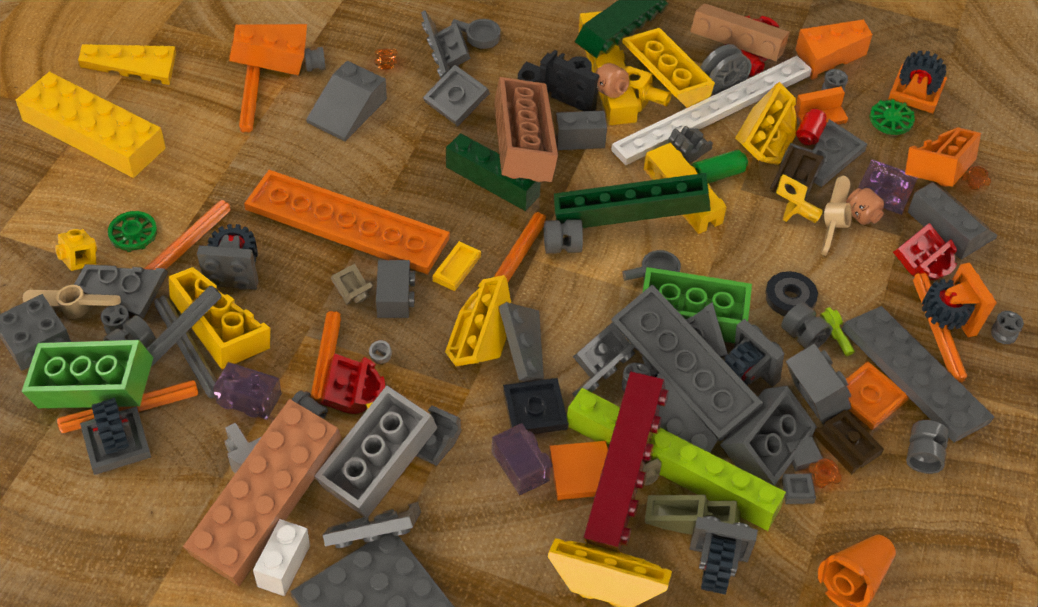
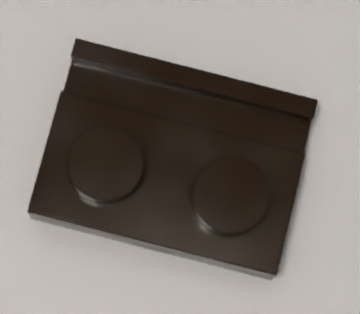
M790 145L770 187L771 192L775 193L777 191L780 177L784 174L808 187L804 199L806 200L825 161L824 157ZM785 184V189L788 193L796 194L793 186Z
M846 410L825 422L822 427H817L813 434L851 475L858 468L864 467L881 456L884 450Z

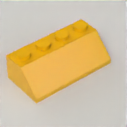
M661 28L623 38L622 43L684 106L688 108L711 97L715 82Z

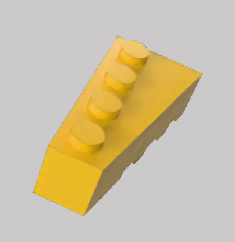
M194 267L169 276L170 299L181 314L209 286L217 289V285ZM220 292L221 298L191 328L219 367L225 369L270 349V327L264 322L260 324L254 319V314L247 309H241L235 304V300L231 296Z

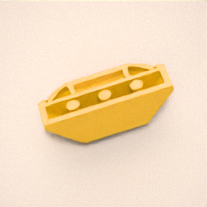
M778 82L750 111L735 139L758 161L779 165L782 162L783 156L796 136L797 116L794 108L796 98Z
M504 275L483 279L478 285L479 289L469 297L460 309L445 353L455 366L500 358L507 335L499 306L506 302L511 303L508 282Z
M555 538L548 553L549 560L571 592L578 593L587 599L595 598L608 602L615 607H635L667 591L672 574L671 570L662 569L659 565L645 559L588 543L565 542V540Z

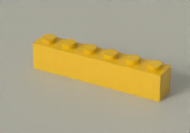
M602 11L581 13L579 32L586 22ZM616 44L608 54L603 53L597 59L585 50L587 59L592 63L591 71L594 73L599 67L607 63L615 64L624 70L628 67L624 63L625 56L623 50H620ZM628 86L626 92L617 98L608 97L598 91L609 126L637 122L638 112H641L640 98H636V88Z

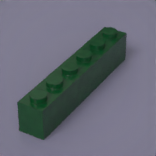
M618 0L582 26L575 43L597 59L603 53L608 54L615 44L619 46L623 38L632 36L637 28L640 30L647 21L651 22L657 13L662 14L669 3L667 0Z
M706 173L554 193L556 220L564 224L566 220L580 219L582 228L711 211Z

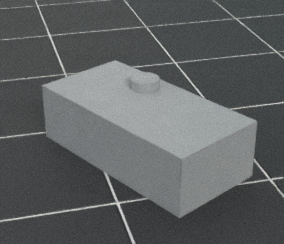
M386 386L314 477L325 490L363 517L368 518L437 429L436 423L432 415Z

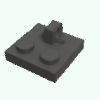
M454 65L427 92L423 99L425 103L456 126H459L490 92L487 87Z

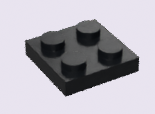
M558 378L503 385V394L512 437L568 430V420Z

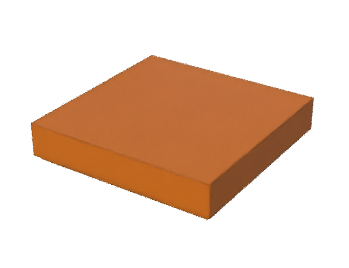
M868 361L846 378L848 382L846 387L851 393L849 398L851 409L848 411L871 430L875 429L909 399L891 379Z
M606 441L550 446L549 452L557 500L595 497L608 452Z

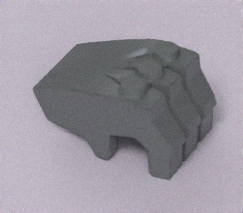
M684 126L681 133L676 128L673 129L668 139V143L671 142L683 154L688 163L697 160L710 151L713 145L712 141L707 142L703 138L704 135L698 128L690 129L688 126Z
M432 405L428 412L432 415L437 429L416 456L437 466L455 445L462 429L459 417Z

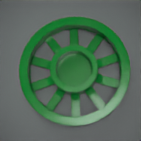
M895 99L880 100L871 108L870 121L876 129L883 133L901 135L912 129L915 116L914 111L906 103L897 102ZM876 111L882 114L874 115V112ZM881 118H882V122H881V123H879V122L876 120V119H881ZM902 121L908 122L909 125L906 126ZM899 125L902 127L901 129H895Z
M141 211L122 213L114 218L108 227L110 242L115 248L126 250L127 252L146 249L145 247L152 241L154 242L157 235V225L154 218ZM139 218H143L146 220L143 223H141L139 221ZM123 221L122 227L116 226L118 223ZM151 223L152 227L144 228L146 225ZM113 230H117L122 233L113 235ZM122 237H123V239L120 240L119 242H118L117 240H115V239H118V238H122Z

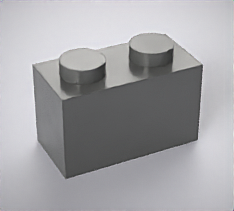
M604 111L556 113L555 137L557 150L605 148L607 124Z
M378 260L377 318H409V307H414L415 304L414 291H410V287H415V271H410V260Z

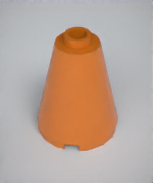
M874 535L824 559L818 568V580L820 584L824 582L827 587L826 595L840 607H867L872 602L896 556L895 547L888 538L882 535Z

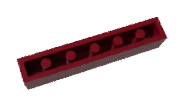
M630 371L583 537L588 544L616 552H621L622 545H628L631 535V528H627L630 516L635 518L639 505V500L635 499L638 488L643 489L647 472L643 471L645 461H651L654 451V444H650L653 433L658 434L662 420V417L658 416L661 406H666L669 390L665 389L664 379Z

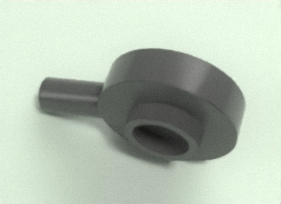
M453 19L451 25L457 23L461 31L467 33L469 44L476 48H491L500 41V27L492 20L477 19L468 24Z
M656 250L648 253L643 258L641 267L624 270L622 275L624 281L642 277L645 279L647 267L680 272L681 264L674 254L664 250Z

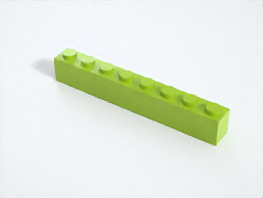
M581 388L568 407V427L596 442L606 441L607 448H609L620 407ZM662 428L659 429L658 434L653 433L650 443L654 444L651 461L655 459L660 460L662 463L661 476L697 495H705L709 501H737L741 518L766 531L769 530L781 509L786 494L785 491Z

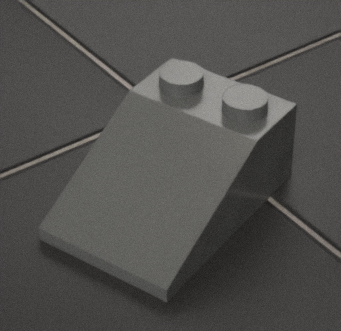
M346 61L330 78L308 115L307 123L346 142L387 100L386 79Z

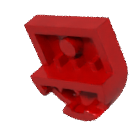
M930 223L893 251L907 271L914 277L918 273L927 274L929 280H937L952 273L957 266L954 256L957 249L954 242L950 239L945 243Z
M334 353L330 359L321 404L349 414L362 413L367 410L366 404L374 402L385 388L384 376L380 377L375 369L376 364L368 358L363 357L358 362Z

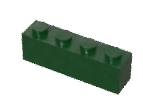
M462 133L446 146V168L518 208L526 211L540 197L541 182L526 178L512 179L502 175L500 154Z

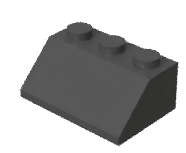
M932 182L914 193L908 213L922 226L930 223L945 243L952 239L957 249L955 255L961 260L997 238L998 235L937 184Z
M788 386L764 389L758 396L763 402V406L733 430L720 444L737 467L771 485L777 483L792 463L794 454L807 437L813 435L817 428ZM801 439L790 453L786 443Z

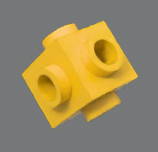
M71 229L66 233L58 234L59 244L55 247L56 255L71 271L83 269L85 264L96 265L97 245L94 238H91L84 229Z

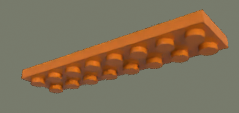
M272 170L267 171L244 203L245 210L373 256L385 260H410V269L427 275L450 239L448 231Z

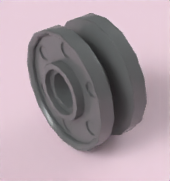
M726 44L710 53L700 68L715 82L712 94L715 95L745 81L750 74L752 65L750 60L742 54L737 46Z

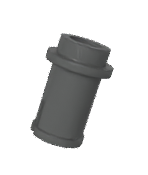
M300 390L294 395L292 401L322 419L326 417L325 413H328V409L311 398V394L308 391L303 392Z

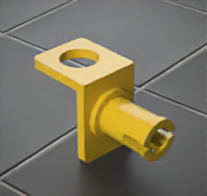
M631 66L625 69L628 75L636 74L640 76L639 80H629V86L639 89L641 111L649 101L665 107L669 105L672 93L653 87L652 73Z
M784 174L780 177L776 191L778 195L789 200L783 221L787 222L797 213L812 221V223H816L820 219L823 210L804 200L808 187ZM785 184L793 186L796 194L788 193L785 189Z

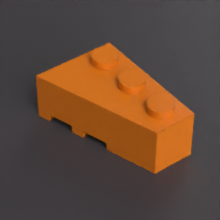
M864 19L800 29L795 50L799 58L812 69L810 78L814 80L822 72L834 69L835 66L842 63L846 65L867 55L873 34Z
M236 24L229 61L299 76L305 52L307 24Z
M957 127L940 134L936 141L932 142L929 139L924 141L922 147H909L905 174L936 182L943 187H953L976 160L981 133Z

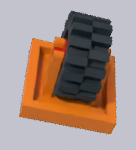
M922 50L917 52V55L915 52L911 53L910 56H907L904 64H902L888 99H895L897 102L906 103L907 106L933 114L947 80V77H945L946 64H943V59L937 60L938 55L935 53L933 56H930V51H926L923 54Z
M969 262L961 264L953 279H949L948 283H946L945 279H942L939 283L936 281L930 286L922 301V311L926 312L925 316L927 319L932 317L931 323L934 325L936 322H939V327L944 328L945 325H947L949 330H953L954 326L956 329L962 328L969 338L978 335L997 302Z

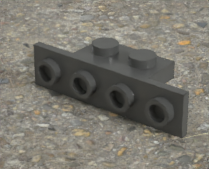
M424 10L421 12L424 22L421 24L427 35H429L427 41L432 50H434L432 56L436 64L439 65L437 71L442 78L454 65L458 66L471 59L457 23L438 32L435 23Z
M613 323L609 324L573 356L590 377L572 393L574 397L577 396L581 388L592 393L600 386L597 381L602 376L604 379H607L617 371L615 365L619 361L625 363L635 354L633 351L635 347Z

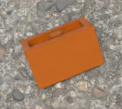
M842 87L798 95L795 112L799 122L801 123L804 115L809 110L818 109L826 114L827 122L830 119L838 125L847 123L848 117L841 107L845 95Z

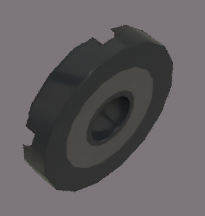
M792 271L780 272L772 276L767 282L765 291L767 304L773 311L782 316H786L794 306L801 302L807 303L813 309L818 297L816 285L811 279L801 273ZM785 292H793L797 297H789Z

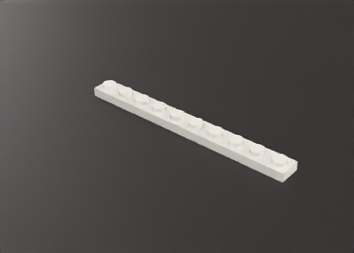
M795 56L613 143L611 151L626 166L646 156V152L668 144V139L673 129L676 128L680 133L684 126L700 130L761 100L778 82L786 88L809 77L812 69L798 56Z

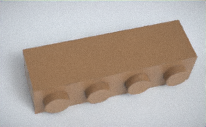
M705 3L696 10L691 28L692 33L724 44H733L741 50L777 61L784 53L790 33L789 31Z

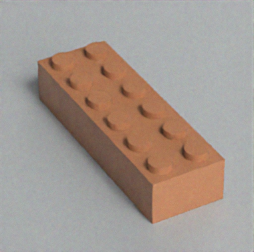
M499 77L494 104L502 175L512 179L526 178L536 182H552L558 153L546 84Z
M289 399L183 545L190 556L237 586H240L261 556L279 519L284 521L287 519L315 479L316 473L342 440L339 429Z

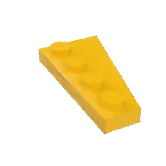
M82 44L78 62L82 68L106 73L113 70L119 72L121 76L129 77L132 74L141 76L142 80L151 81L152 79L161 80L162 84L170 85L176 49L175 46Z

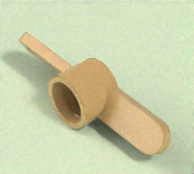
M844 175L836 179L831 201L825 207L824 219L825 225L828 228L821 250V255L824 256L828 253L834 229L849 228L852 220L851 205L846 203L850 181Z
M68 285L61 290H27L23 294V302L43 294L51 307H60L65 317L69 319H77L84 316L88 312L90 305L114 306L121 303V298L118 295L84 294L82 288L78 285Z

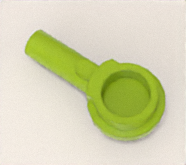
M831 307L825 308V312L820 313V317L833 327L830 335L834 340H837L846 357L854 354L855 350L840 328V325L843 324L840 313L837 310L833 311Z

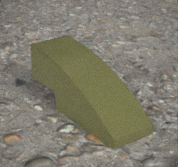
M648 495L645 523L652 526L692 535L697 517L712 516L720 519L721 522L729 524L740 523L741 512L737 501H707L705 495Z

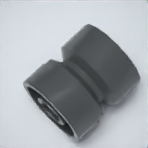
M559 220L544 221L545 253H561L562 249H565L567 253H582L583 230L581 220H566L564 224H561Z
M805 302L794 306L781 323L782 329L791 337H798L797 342L804 349L813 344L819 348L829 338L833 327L820 316L816 317V311Z
M134 316L123 324L122 330H113L104 336L103 340H140L147 349L156 340V337L141 317Z
M922 420L913 424L906 459L910 468L925 474L938 473L943 470L949 439V431L946 426L932 420Z

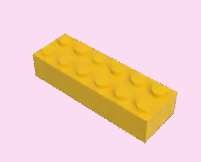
M51 72L44 75L16 99L24 122L132 178H135L166 149L161 127Z

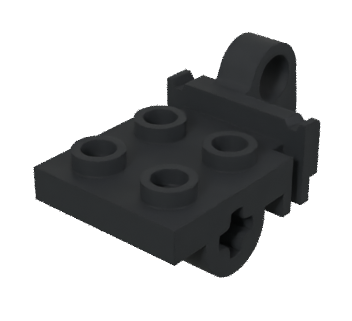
M554 50L551 54L547 53L540 61V67L526 61L518 72V80L545 83L548 94L551 92V97L581 111L596 110L597 83L600 75L591 71L592 63L585 57L577 56L566 61L564 60L565 54L561 53L557 56L558 51Z

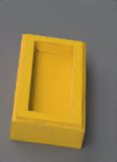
M459 241L433 274V282L456 291L481 258V251Z

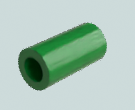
M736 149L694 162L692 166L698 174L706 173L707 183L709 184L744 173L748 166V159L745 153Z

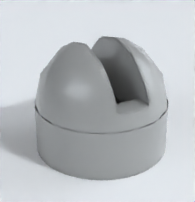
M378 340L370 346L369 354L377 364H385L391 359L392 350L386 341ZM376 351H378L379 353H381V354H383V355H385V356H384V357H381V356H379V355H377V354H375V353H376Z

